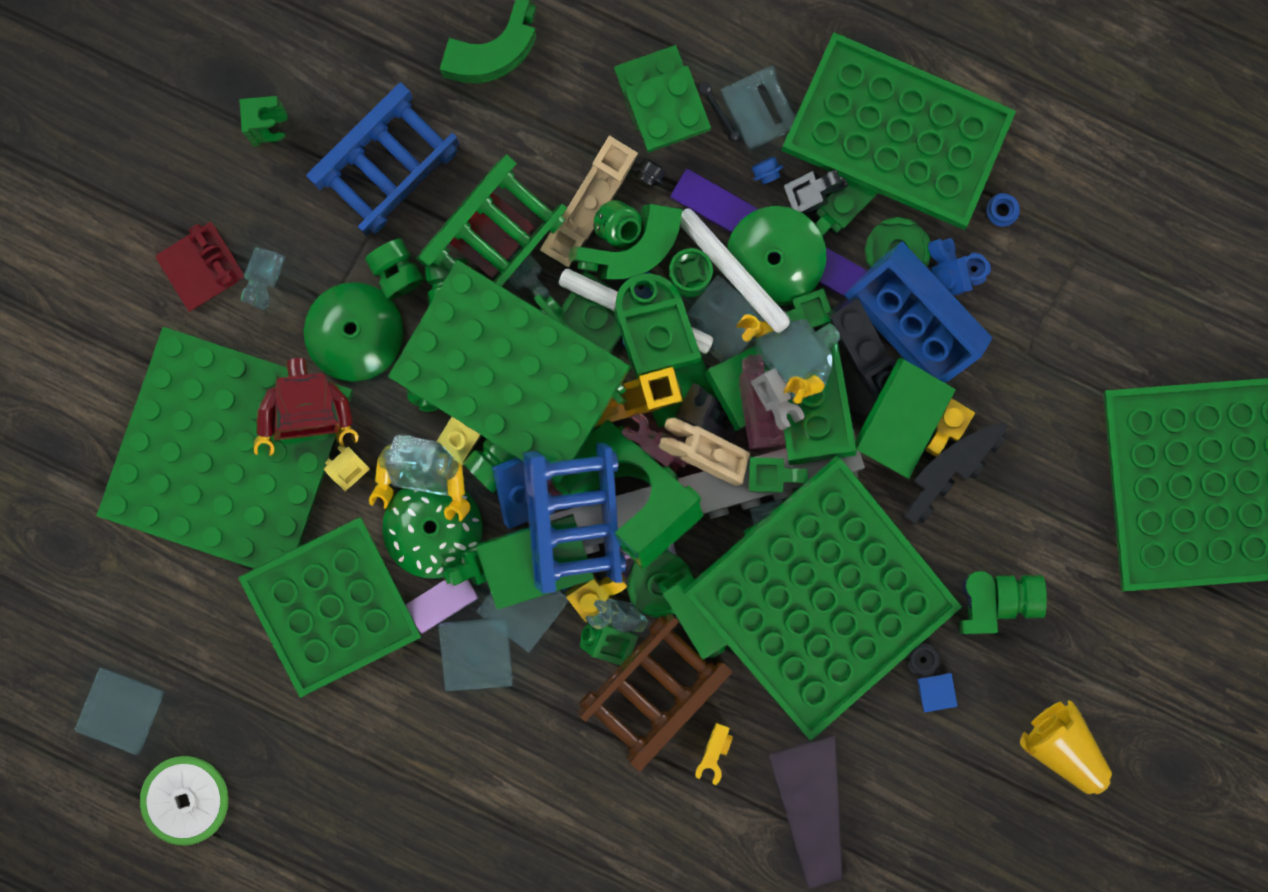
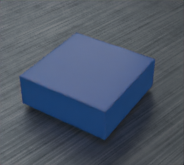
M952 673L917 679L923 712L958 707Z

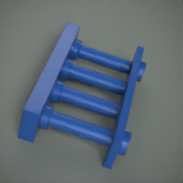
M401 82L306 175L319 191L325 186L327 188L331 187L364 219L358 225V228L366 237L371 232L373 234L379 232L388 222L386 217L441 162L447 164L458 152L456 147L459 145V141L453 133L443 140L410 108L412 105L410 101L413 97L410 90ZM395 116L397 118L402 117L434 149L421 164L387 131L388 127L386 125ZM371 140H378L411 172L398 187L364 155L365 150L363 148ZM348 163L351 165L355 164L388 196L375 210L365 203L340 178V171Z
M596 443L597 457L551 463L545 460V456L537 451L523 453L534 585L542 594L556 592L555 581H559L560 577L606 571L607 577L615 583L622 582V572L626 570L624 553L620 551L615 532L618 530L614 472L618 470V460L615 451H612V448L604 443ZM598 470L600 486L598 491L552 496L551 493L548 494L547 480H551V476ZM601 504L603 524L559 530L550 527L549 514H553L554 510ZM604 537L605 557L565 563L553 561L552 548H555L559 543Z

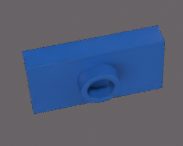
M514 458L492 467L504 524L510 529L529 521L524 461Z

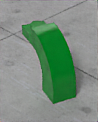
M515 0L506 29L498 38L491 42L470 44L449 38L440 66L442 77L463 83H483L498 79L514 70L526 58L536 39L535 28L526 25L527 23L532 24L535 17L537 5L532 4L533 0Z
M654 204L644 205L641 211L643 221L642 232L634 244L619 252L579 246L570 248L569 261L577 262L578 269L597 271L598 266H601L599 280H619L643 274L660 263L672 248L679 232L683 209Z

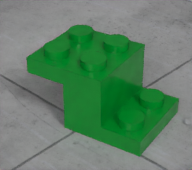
M676 45L614 67V72L636 131H640L647 153L711 131V126L688 66H683Z

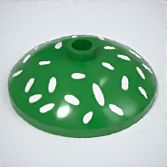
M438 478L418 480L402 488L392 498L384 514L382 535L389 555L398 566L412 575L435 579L443 578L442 572L444 570L465 563L461 553L481 543L483 535V522L480 510L467 491H465L462 498L469 502L470 511L461 522L457 512L451 520H447L444 515L446 507L452 502V497L448 496L447 480ZM428 521H434L437 526L436 531L432 534L426 533L424 529Z

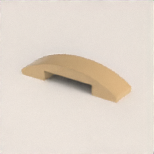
M609 135L593 161L591 170L563 214V217L566 218L565 221L553 234H549L540 249L542 252L570 267L573 263L569 261L570 248L583 247L594 231L593 219L596 211L602 204L613 200L638 155L636 151Z

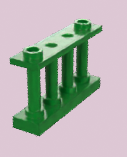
M506 154L498 160L417 255L416 259L425 267L430 266L433 262L436 266L440 264L450 272L456 260L448 254L450 250L446 246L454 237L458 240L462 238L500 271L493 282L502 286L548 231L553 234L563 224L566 218L562 214L567 210V207L560 204L551 211L514 178L515 173L511 170L517 163ZM497 186L501 189L505 187L543 221L531 236L492 203L494 199L489 195ZM476 211L480 215L484 213L522 246L510 261H507L470 228L472 225L468 220Z

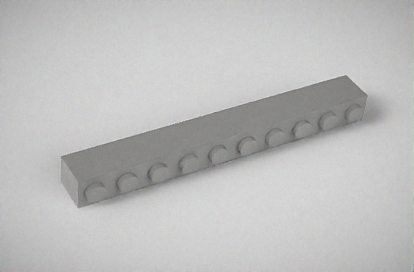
M786 448L756 456L759 458H784V469H808V480L831 461L824 460L789 466ZM856 450V456L841 458L858 478L857 471L865 468L861 453ZM750 458L743 483L739 486H734L706 471L678 478L680 484L684 487L691 486L702 499L700 506L703 515L709 514L710 519L728 515V508L740 504L742 510L762 505L760 499L772 495L775 501L788 498L793 494V489L804 485L783 483V493L749 492ZM651 487L616 496L618 529L645 506L651 494ZM601 504L576 507L550 515L551 521L574 514L578 527L603 524ZM604 537L582 540L586 554L600 551L599 544L604 543Z

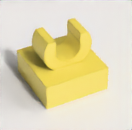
M340 445L337 448L341 453L333 461L328 458L325 462L327 466L324 470L346 491L366 474L370 468L349 446L345 448Z

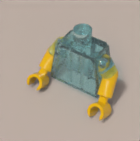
M751 314L744 315L736 325L738 329H746L742 334V339L748 342L753 336L757 338L755 339L756 355L769 371L776 368L778 374L784 378L787 385L783 392L785 394L789 392L792 402L799 404L803 397L823 391L832 371V354L829 347L841 340L838 331L831 323L815 332L805 319L798 321L789 320V326L782 332L777 333L766 321H759Z
M397 435L394 437L392 445H387L380 453L375 481L378 485L369 497L371 506L374 505L377 497H380L384 501V509L387 508L394 495L393 489L389 486L392 483L394 487L451 496L452 502L444 511L447 520H451L457 512L461 522L469 513L470 504L466 499L462 498L465 494L462 465L440 443L413 438L410 435Z

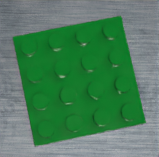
M361 516L238 577L300 698L422 637Z

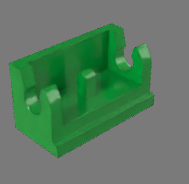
M277 96L240 99L242 133L253 147L260 146V143L277 142L285 138L286 135L282 132L276 134L269 132V128L274 126L276 122L281 123L288 120L287 110Z

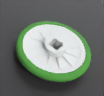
M191 756L170 758L156 766L144 781L140 794L142 817L148 828L163 841L175 845L199 843L213 835L224 821L228 809L226 784L220 773L211 764L202 759ZM186 793L191 803L189 806L182 808L178 796Z

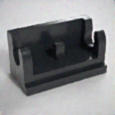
M693 383L676 416L693 427L699 426L734 444L733 441L739 430L735 431L733 425L725 428L724 423L728 416L721 403L703 390L701 386Z

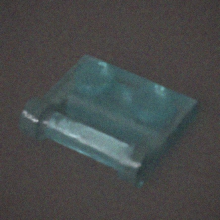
M774 66L754 73L720 91L749 151L784 134H788L796 117L776 79L778 74ZM760 84L765 85L783 122L777 125L774 124L756 86Z

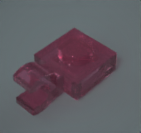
M636 412L632 419L639 423L640 430L635 432L626 426L622 431L623 435L630 440L638 442L641 445L640 448L668 467L676 456L659 448L662 438L671 437L663 432L658 434L654 431L651 432L647 418L643 414Z

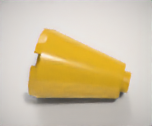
M1068 700L1067 706H1064L1062 702H1058L1045 709L1031 722L1034 726L1031 733L1028 735L1025 731L1023 732L1020 740L1022 748L1085 794H1100L1109 787L1112 772L1078 707L1072 701Z

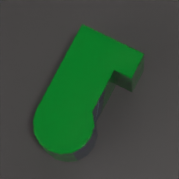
M978 571L970 573L965 577L962 584L963 593L968 599V620H959V634L998 633L995 581L987 572Z

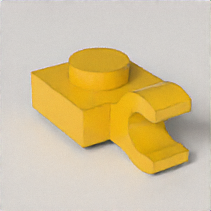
M951 398L935 428L936 432L925 451L936 457L943 450L948 438L958 442L975 412Z
M622 574V582L615 583L607 576L598 581L594 575V580L578 584L568 590L566 598L582 619L587 622L613 605V599L610 595L618 594L627 587V584L624 582L626 578Z
M715 722L704 757L696 768V778L700 779L702 771L706 768H711L715 772L712 784L717 785L719 783L721 769L717 764L720 753L727 755L733 736L728 735V726Z

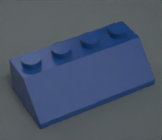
M903 241L881 257L844 294L849 300L853 297H857L860 300L872 325L906 361L944 383H947L981 358L992 340L991 335Z

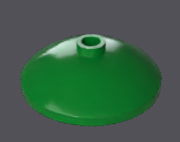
M768 206L747 215L733 230L727 246L729 252L778 306L792 304V299L811 293L822 278L826 266V245L819 228L804 213L786 206ZM771 252L779 253L781 260L778 264H772L769 261L768 256Z
M343 283L328 289L311 305L304 323V341L309 356L323 372L342 381L360 382L380 375L396 360L403 343L404 326L401 314L392 300L388 301L380 289L364 283ZM350 323L356 324L357 327L356 332L352 335L345 333V327Z

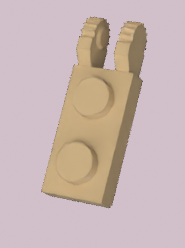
M675 418L666 420V430L676 436L687 438L685 444L673 438H662L659 448L671 455L681 456L682 460L734 486L742 485L750 457L749 452L699 426L693 427Z

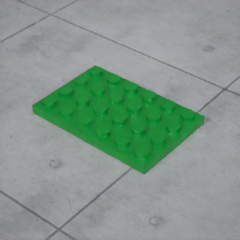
M833 32L781 151L826 171L837 170L840 177L965 230L1016 111Z
M457 260L388 377L520 460L524 461V452L537 451L545 456V460L551 463L577 458L632 366ZM566 475L551 476V479L561 483Z

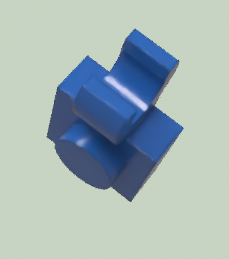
M949 238L944 241L938 239L928 243L931 256L939 264L931 268L933 275L953 296L972 291L965 258H956L953 239Z

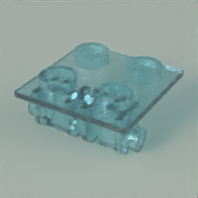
M719 275L715 277L687 312L691 327L713 337V343L709 352L721 362L740 354L750 342L742 339V334L746 329H738L736 327L744 315L751 314L759 321H765L744 296Z

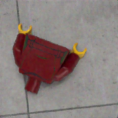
M295 358L286 362L288 377L276 379L275 387L267 390L257 410L256 433L258 437L253 443L254 453L258 455V446L261 443H267L270 446L269 456L274 453L273 440L270 438L272 435L275 441L337 433L336 440L344 447L342 438L346 433L350 432L352 441L356 443L359 436L350 427L353 421L348 398L333 382L327 381L323 373L308 374L306 359Z

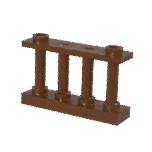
M670 613L666 617L663 615L659 616L649 627L648 630L651 633L596 692L593 690L589 691L578 704L581 708L577 713L585 722L594 714L628 746L627 751L630 753L626 758L639 772L732 674V671L718 658L713 663L711 661L706 662L672 629L679 621ZM662 639L698 672L697 676L699 679L690 688L688 686L683 687L649 655ZM639 664L675 697L674 701L676 703L667 713L665 711L660 712L626 680ZM616 689L652 722L651 726L653 728L644 738L641 735L637 737L603 705Z

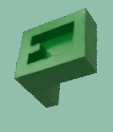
M593 617L582 630L579 646L594 658L621 665L631 655L639 636L634 632L605 624L599 618Z

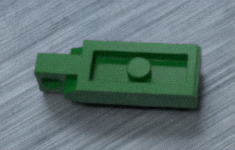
M846 179L848 187L831 193L827 197L828 204L820 207L815 212L820 218L816 225L822 236L830 229L836 234L841 229L843 230L878 193Z

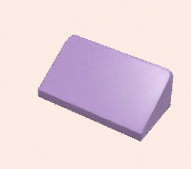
M468 579L455 586L452 583L446 584L444 580L406 605L420 633L423 634L480 597Z

